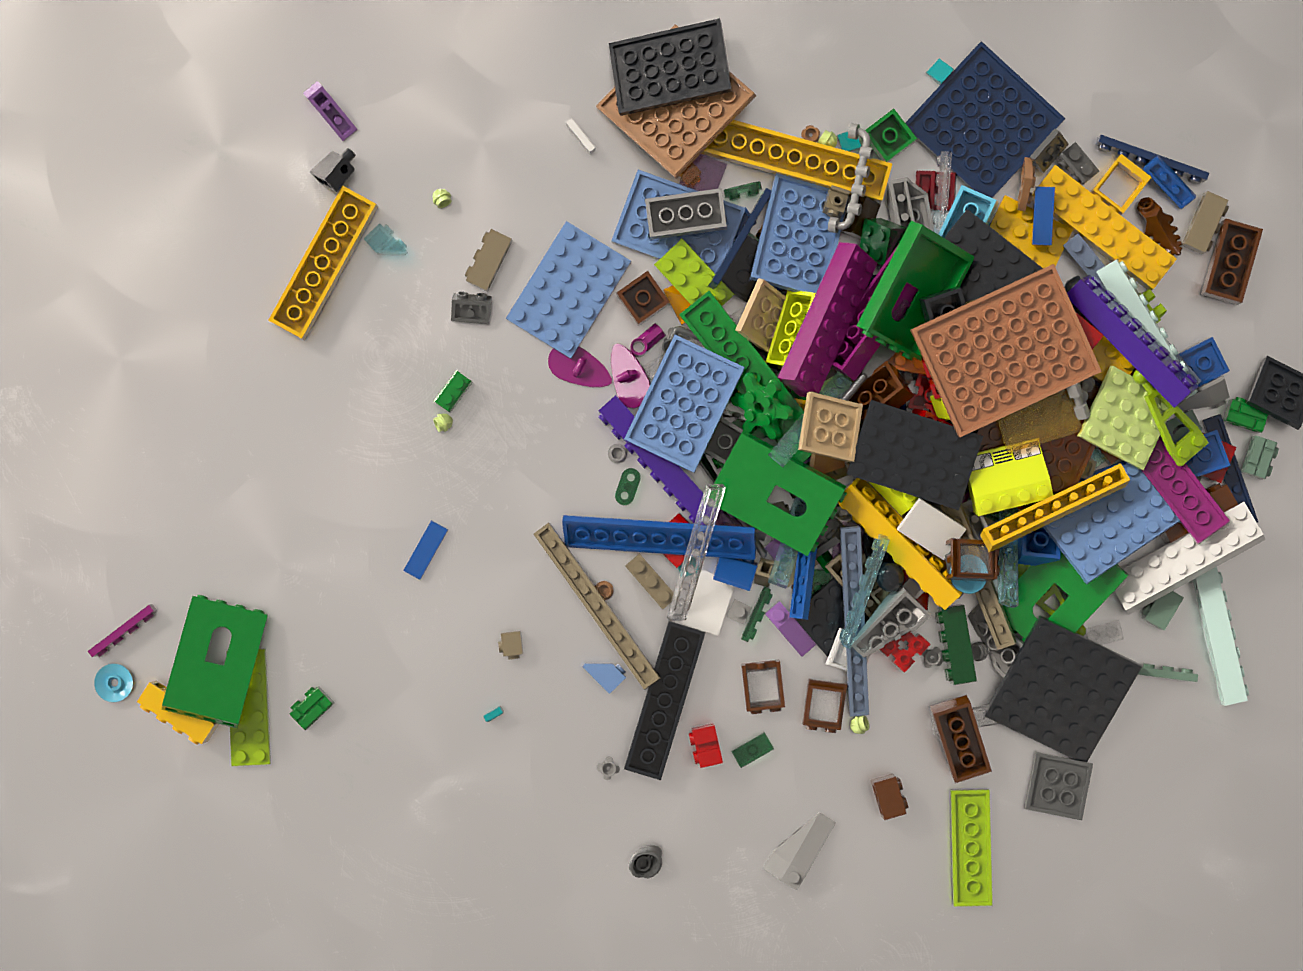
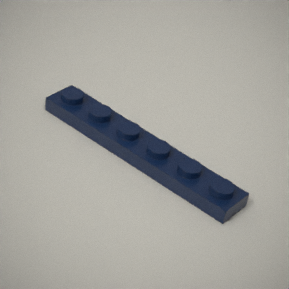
M1100 135L1095 144L1100 146L1099 149L1110 152L1113 150L1118 152V156L1120 154L1126 158L1130 156L1135 158L1136 162L1144 165L1158 156V154L1104 135ZM1159 155L1179 177H1189L1190 181L1198 184L1208 179L1209 172Z

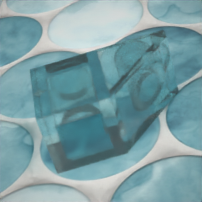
M379 223L364 238L378 255H406L408 253L405 250L407 245L400 238L396 240L392 236L394 232L387 224L383 227Z

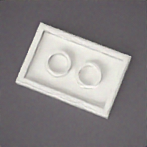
M918 498L897 527V530L944 560L945 555L951 551V545H946V541L951 538L960 539L966 528L923 499Z
M700 569L682 624L719 636L735 586L713 580V573Z

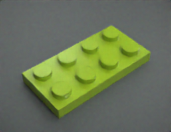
M683 238L654 264L691 305L708 291H711L722 306L735 295L722 280L716 289L708 286L715 273Z

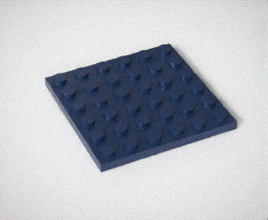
M981 41L906 121V125L916 138L952 172H955L972 190L993 198L1023 165L1024 158H1030L1047 136L1066 118Z

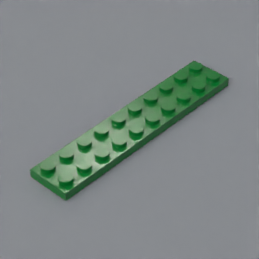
M711 291L706 292L679 314L705 349L745 367L736 386L740 393H746L743 378L748 372L755 374L757 381L762 386H767L771 379L779 380L751 342L735 331L737 324ZM779 380L782 388L778 393V400L781 404L790 406L794 416L790 420L778 419L781 437L776 440L787 454L804 463L812 455V453L798 450L804 410ZM758 403L757 405H759L760 409L763 412L764 407L761 405V403Z

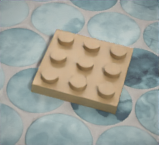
M758 278L735 331L768 355L786 297L767 281Z
M808 392L798 450L842 461L854 462L863 405Z

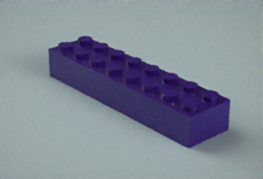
M1089 275L1080 279L1067 293L1070 301L1174 408L1181 404L1199 387L1196 384L1197 380L1195 377L1187 374L1183 370V365L1178 360H1173L1169 356L1170 352L1164 346L1160 347L1155 342L1156 338L1154 335L1146 332L1142 328V323L1137 318H1132L1128 314L1129 310L1123 304L1119 305L1114 300V294L1109 290H1105L1097 277Z
M615 395L598 410L600 413L598 418L606 426L608 424L611 425L613 428L611 432L618 440L621 438L624 440L635 416ZM624 440L626 442L624 447L631 454L634 452L639 457L637 461L644 469L648 467L652 471L650 476L657 483L659 481L665 486L663 490L669 497L673 495L678 500L676 505L682 511L686 509L690 513L688 518L693 524H704L719 511L716 506L705 501L707 496L680 466Z

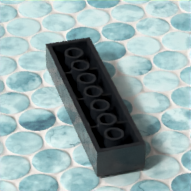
M668 621L654 667L661 679L648 687L624 770L657 780L662 779L704 640L705 631Z

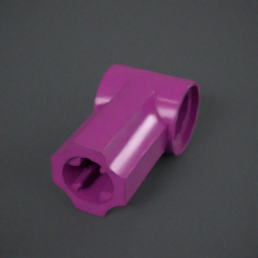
M654 323L631 342L630 351L635 357H642L663 339L666 334ZM636 343H641L644 346V350L636 352L633 346Z

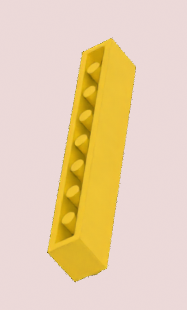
M1120 463L984 528L980 536L988 551H994L1125 488L1130 478Z

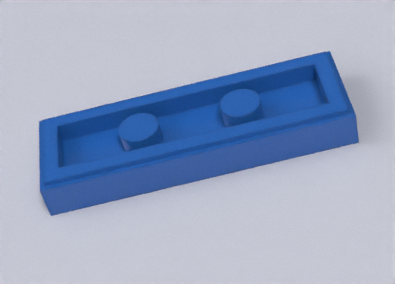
M1159 155L1143 167V170L1151 176L1180 209H1183L1196 198V194Z
M1035 186L1032 245H1052L1055 187Z
M431 520L403 571L421 580L448 529Z

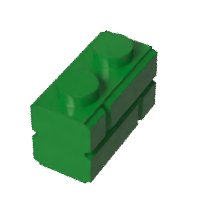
M457 370L434 400V402L449 413L453 411L473 383Z
M1240 397L1230 399L1223 421L1250 431L1262 433L1268 415L1247 405L1246 399Z
M311 687L304 694L306 698L302 702L298 700L290 707L293 710L289 713L290 716L304 730H307L334 704V701L320 687L316 689Z

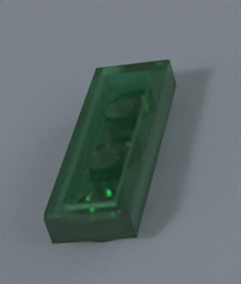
M763 586L742 633L741 640L748 642L749 639H754L757 632L755 625L757 621H762L765 614L762 611L765 604L769 605L773 596L770 593L771 589Z

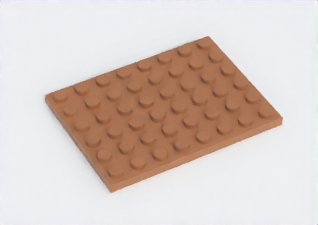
M1054 264L911 329L958 437L971 433L1102 372Z

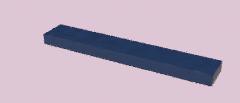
M766 188L761 194L708 286L710 288L716 289L770 198L772 190Z
M1221 414L1202 420L1206 433L1218 430L1221 441L1231 444ZM1234 453L1230 462L1231 466L1228 467L1222 481L1224 484H1227L1238 505L1245 502L1258 523Z

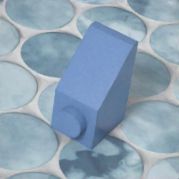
M585 663L582 666L609 694L626 678L624 675L626 671L619 664L615 666L613 663Z

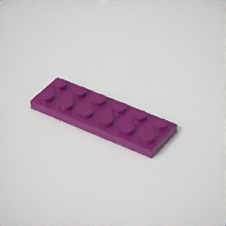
M1160 435L1144 470L1141 471L1199 545L1230 523V520L1186 463L1182 466H1177L1167 451Z

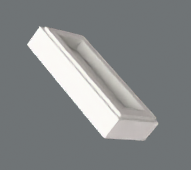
M570 118L566 122L567 127L591 155L595 151L594 144L574 119Z

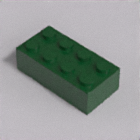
M963 604L951 605L946 610L938 607V612H935L936 623H939L941 631H938L940 643L942 642L944 645V650H941L943 662L947 663V669H944L946 681H950V684L953 685L976 682L977 678L965 606Z

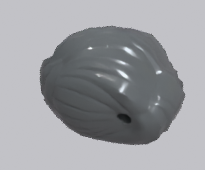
M648 845L637 850L629 862V870L632 875L637 878H651L658 874L662 867L661 848Z

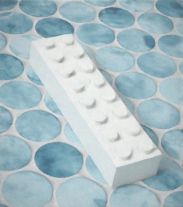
M1245 502L1226 511L1224 514L1228 517L1230 523L1199 545L1187 533L1172 543L1123 568L1129 576L1119 585L1115 593L1128 615L1264 541V534Z

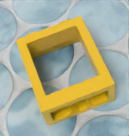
M1120 154L1092 189L1091 193L1122 215L1151 179V176ZM1117 166L1139 182L1138 186L1121 207L1099 191Z

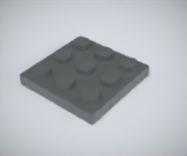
M1035 752L1024 809L1082 820L1093 763Z

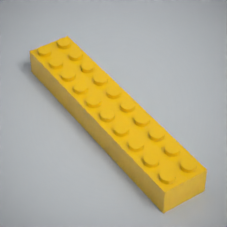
M733 120L701 153L768 173L782 174L826 188H830L833 185L849 190V195H852L851 188L855 181V170L860 158L859 154L737 120ZM874 158L867 159L866 166L870 167V173L868 178L863 177L862 185L866 186L864 197L881 204L892 163Z

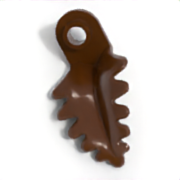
M1142 198L1138 203L1137 209L1147 222L1144 234L1148 237L1153 236L1152 240L1157 244L1160 243V246L1171 255H1181L1183 248L1180 246L1182 242L1177 241L1181 237L1174 234L1178 228L1170 225L1174 221L1173 216L1164 213L1162 208L1152 198Z

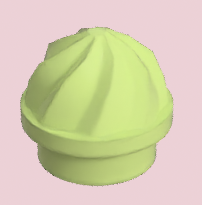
M825 130L818 143L836 147L837 137L832 131Z
M437 189L433 193V203L438 208L447 207L452 202L451 194L445 189Z
M437 414V417L433 418L438 432H446L452 427L453 419L448 414Z
M865 715L856 716L851 720L850 728L854 733L864 734L870 728L869 721Z

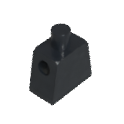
M349 148L341 155L333 151L319 162L310 173L321 185L337 192L354 172L355 169L350 162L356 155Z

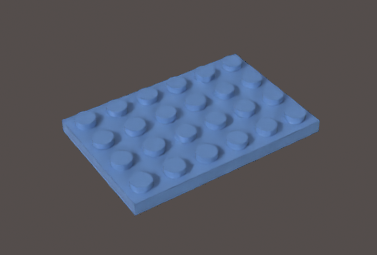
M638 169L611 241L660 259L683 238L712 271L716 273L735 240L746 208L723 200L727 230L651 240L645 199L698 191Z
M775 174L750 276L751 280L764 279L772 286L792 292H817L835 253L841 230L837 233L828 232L830 217L822 213L827 192L830 188L782 174ZM845 207V210H844V213H843L842 217L840 218V222H843V220H844V215H845L846 207Z
M566 221L506 319L571 359L629 267L631 260Z
M674 335L624 440L695 473L745 367Z
M1129 463L1123 465L1130 478L1125 488L1043 526L1086 584H1089L1180 522L1144 473Z

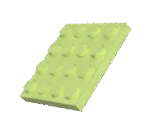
M1110 366L1089 410L1090 417L1084 420L1077 435L1140 470H1144L1160 436V432L1144 398L1148 393L1142 384L1136 383L1133 376L1114 366ZM1158 397L1154 398L1162 414L1168 408Z

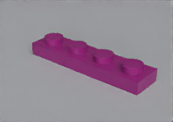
M153 604L146 606L88 650V653L91 657H102L108 652L107 648L112 644L116 646L124 640L123 636L126 633L132 634L139 629L138 624L142 621L146 623L154 617L153 613L157 611Z

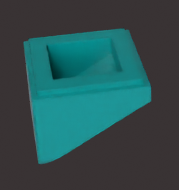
M938 59L926 73L941 85L954 69L941 59Z

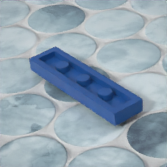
M817 548L814 553L810 551L808 556L799 551L797 553L790 618L808 620Z

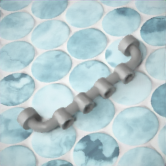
M851 123L848 129V138L857 140L860 136L863 139V144L859 151L860 158L855 170V181L851 188L852 195L847 207V218L845 221L840 222V218L830 217L828 232L837 233L839 230L850 227L855 215L859 216L861 214L862 205L858 204L859 196L864 197L866 192V186L862 185L863 177L868 178L870 167L866 166L867 159L873 158L874 148L870 147L871 139L869 134L861 129L859 124Z

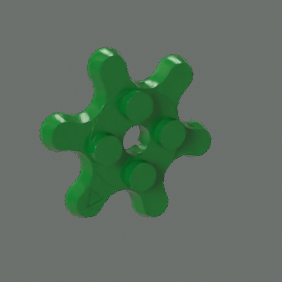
M748 372L743 378L746 393L736 392L731 397V403L742 408L745 412L744 417L746 421L743 424V429L748 433H753L757 430L758 426H761L765 429L770 439H779L781 437V430L778 427V419L790 420L794 416L792 408L781 404L778 400V393L782 388L781 383L777 379H771L767 386H762L757 381L755 374ZM758 403H761V405L764 407L763 412L760 409L759 405H757Z

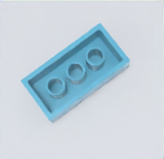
M961 185L938 235L944 238L967 209L989 226L999 205L998 201Z

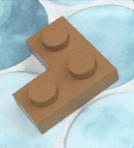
M1028 157L1024 158L1021 171V187L1018 195V210L1026 211L1027 204L1031 203L1032 193L1030 189L1034 188L1036 181L1034 176L1035 166H1032V160Z

